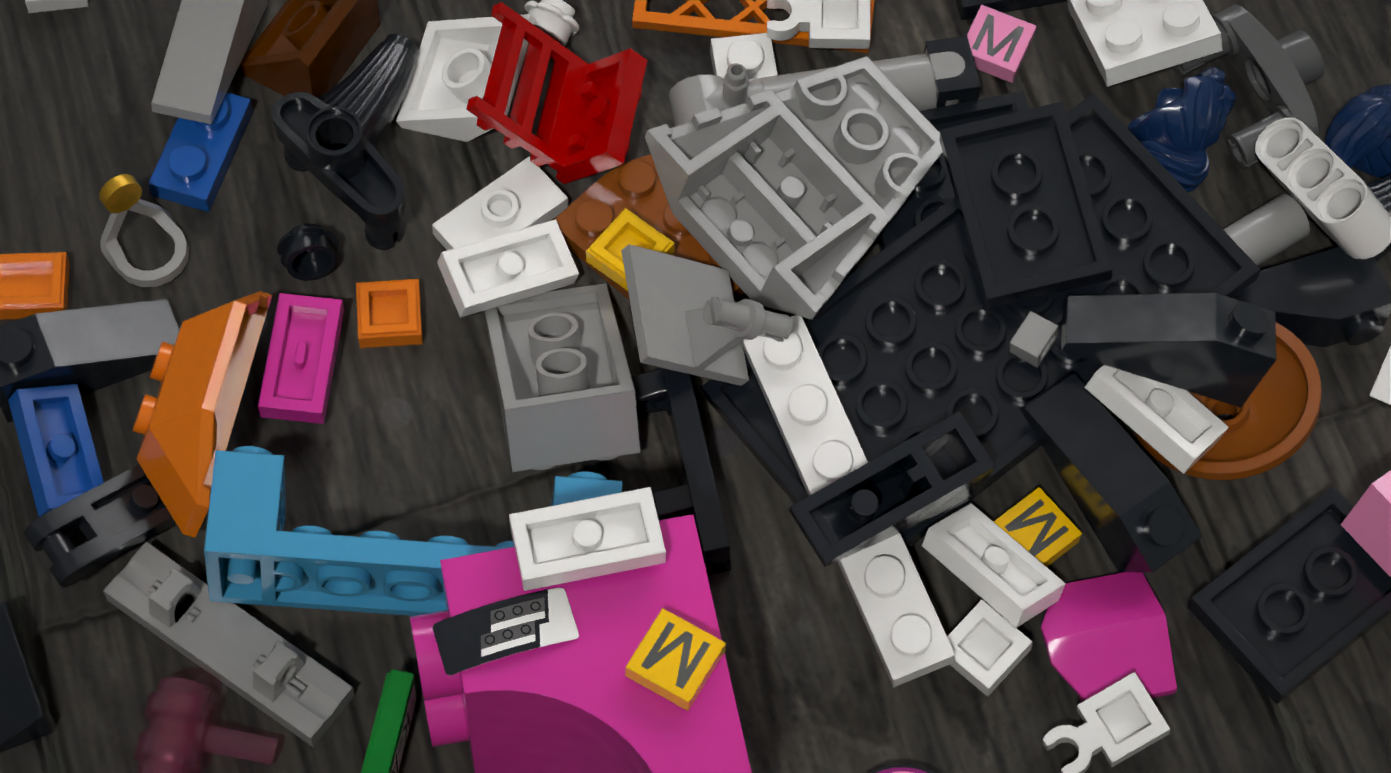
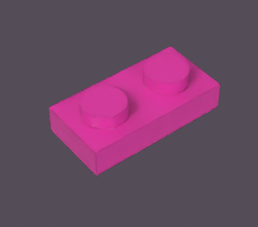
M279 293L258 404L261 418L324 424L344 315L341 299Z

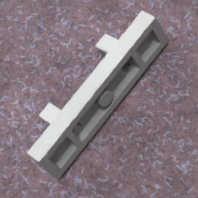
M148 542L142 545L126 567L103 590L107 601L312 747L316 745L355 697L351 685L236 604L209 601L208 585ZM190 595L196 599L178 622H175V611Z

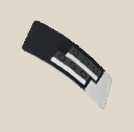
M563 588L539 591L495 602L444 619L433 625V632L444 670L449 676L506 656L575 640L579 637L571 607Z

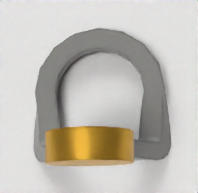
M120 174L107 181L99 193L100 201L111 212L101 236V252L118 274L128 283L140 287H158L171 282L182 273L189 261V246L185 236L173 216L166 209L140 199L142 188L132 175ZM128 210L153 218L174 241L175 253L171 260L163 267L143 271L134 268L127 262L124 252L117 241V235Z

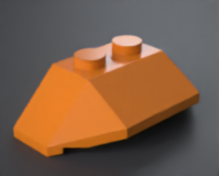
M259 291L182 322L174 345L162 341L158 349L149 378L161 382L156 397L144 395L132 431L144 435L137 461L184 535L196 538L209 510L216 450L226 451L272 299L271 294Z

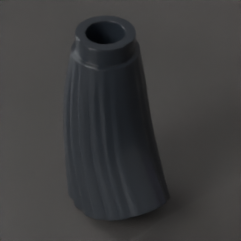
M389 34L348 77L319 96L318 99L330 107H343L355 113L361 121L363 135L377 149L408 90L416 66V58L419 54L417 46L403 35ZM339 143L333 144L328 148L329 150H340L347 145Z

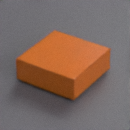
M419 279L356 283L358 341L360 348L423 344Z

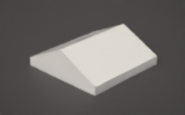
M531 14L521 15L535 25L536 21ZM494 17L429 21L427 23L411 82L396 119L401 128L465 142L492 130L484 131L476 125L478 117L470 113L466 108L470 98L478 96L483 99L502 27L501 22ZM523 39L506 110L504 113L506 116L510 108V104L513 98V94L517 85V81L520 75V71L523 65V61L529 43L525 39Z

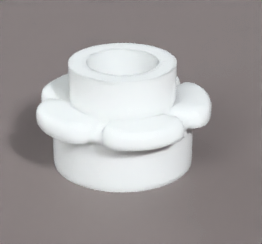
M541 0L539 3L528 1L524 6L528 14H531L536 21L535 26L564 47L570 35H576L579 30L578 23L573 19L575 10L563 0Z

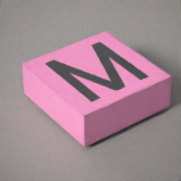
M981 5L967 34L976 69L1013 83L1032 43L1037 26Z

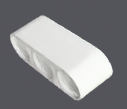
M1296 118L1277 120L1263 130L1255 144V153L1284 191L1300 204L1302 209L1347 255L1354 259H1367L1376 256L1386 249L1391 243V216L1365 182L1302 121Z

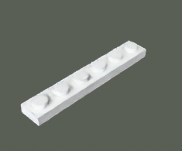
M794 315L790 317L792 321L791 333L783 342L757 336L753 340H742V345L807 494L810 496L865 465L868 461L803 318ZM900 533L838 561L893 687L955 663V653Z

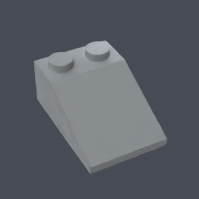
M606 283L549 291L484 311L512 472L530 469L546 470L556 465L595 459L611 460L622 455L640 453L635 389Z

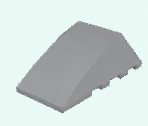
M867 56L797 79L793 87L773 93L771 89L750 95L746 103L722 111L714 107L694 114L690 122L672 128L664 124L647 130L645 135L670 209L678 221L722 269L729 270L731 279L751 300L760 302L764 307L812 320L943 154L940 144V133Z

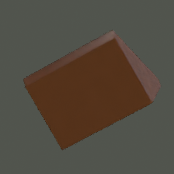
M287 0L242 59L238 70L244 76L283 96L294 92H307L318 98L338 84L381 25L378 0Z

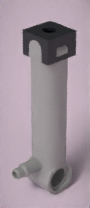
M967 35L926 41L924 54L872 61L918 111L978 100L981 85ZM734 63L728 67L724 79L711 74L688 77L674 85L668 95L674 124L678 126L690 122L694 114L714 107L722 111L746 103L750 95L768 89L776 93L793 87L797 79L833 67L748 79L746 68L739 63Z

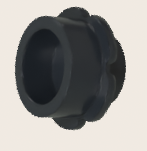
M301 224L292 228L289 233L280 239L277 252L279 255H282L280 258L281 264L287 268L288 273L298 280L312 281L328 275L333 270L336 264L335 253L339 249V241L333 232H325L324 228L319 225Z

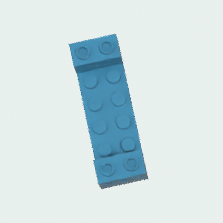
M255 446L237 447L232 452L218 450L215 452L204 547L209 601L407 616L447 610L440 560L514 547L513 541L501 542L496 547L468 545L465 540L453 536H437L429 539L428 542L401 540L399 536L386 531H369L361 534L360 537L333 535L329 530L318 526H300L294 528L292 532L284 531L286 516L284 455H272L268 450ZM576 472L568 477L555 476L550 506L621 493L622 481L607 480L603 475L594 472Z

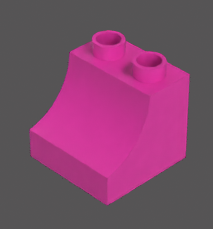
M694 515L659 520L666 550V563L527 591L523 590L514 547L440 560L447 610L410 617L432 747L469 740L474 773H752L725 653L689 711L625 676L626 665L662 608L722 640ZM554 588H563L565 590L579 633L577 639L506 656L451 676L445 673L433 632V625L435 623L510 598Z

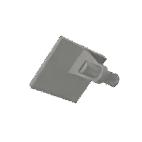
M630 244L621 250L640 363L742 386L749 381L742 340H753L757 336H762L783 342L784 339L789 337L792 330V321L788 315L766 311L760 302L749 299L734 302L729 270Z

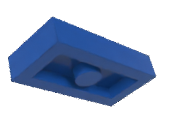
M226 93L212 124L178 118L148 183L151 195L210 212L253 114L251 99Z
M78 385L16 389L8 399L38 516L41 517L49 511L99 486L104 481Z

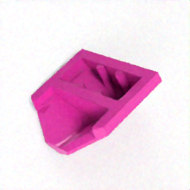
M1122 572L1065 584L1059 601L1048 607L1040 629L1050 664L1080 696L1081 703L1134 672L1151 698L1176 693L1177 685L1166 614L1143 572Z

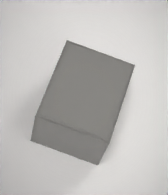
M1030 311L1010 341V352L1038 368L1058 337V325Z

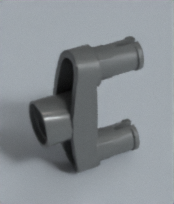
M1232 4L1212 14L1211 16L1221 32L1222 51L1172 66L1177 75L1183 77L1223 55L1233 58L1250 86L1269 111L1270 116L1229 135L1228 147L1239 167L1244 170L1260 161L1255 153L1256 141L1263 130L1277 120L1296 118L1302 121L1318 137L1319 127L1316 112L1305 87L1324 75L1323 60L1313 39L1302 29H1297L1276 40L1249 11L1237 4Z

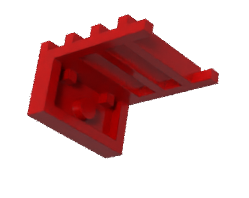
M500 2L493 5L491 16L501 22L502 27L483 99L478 96L470 98L466 110L478 117L476 125L484 131L494 128L505 135L503 143L511 149L521 146L530 152V162L536 166L548 164L557 171L556 179L563 184L623 165L630 147L629 138L637 104L642 96V83L648 60L630 48L588 64L504 3ZM523 39H525L529 43L510 117H508L504 113ZM552 58L554 65L535 136L531 131L549 59Z

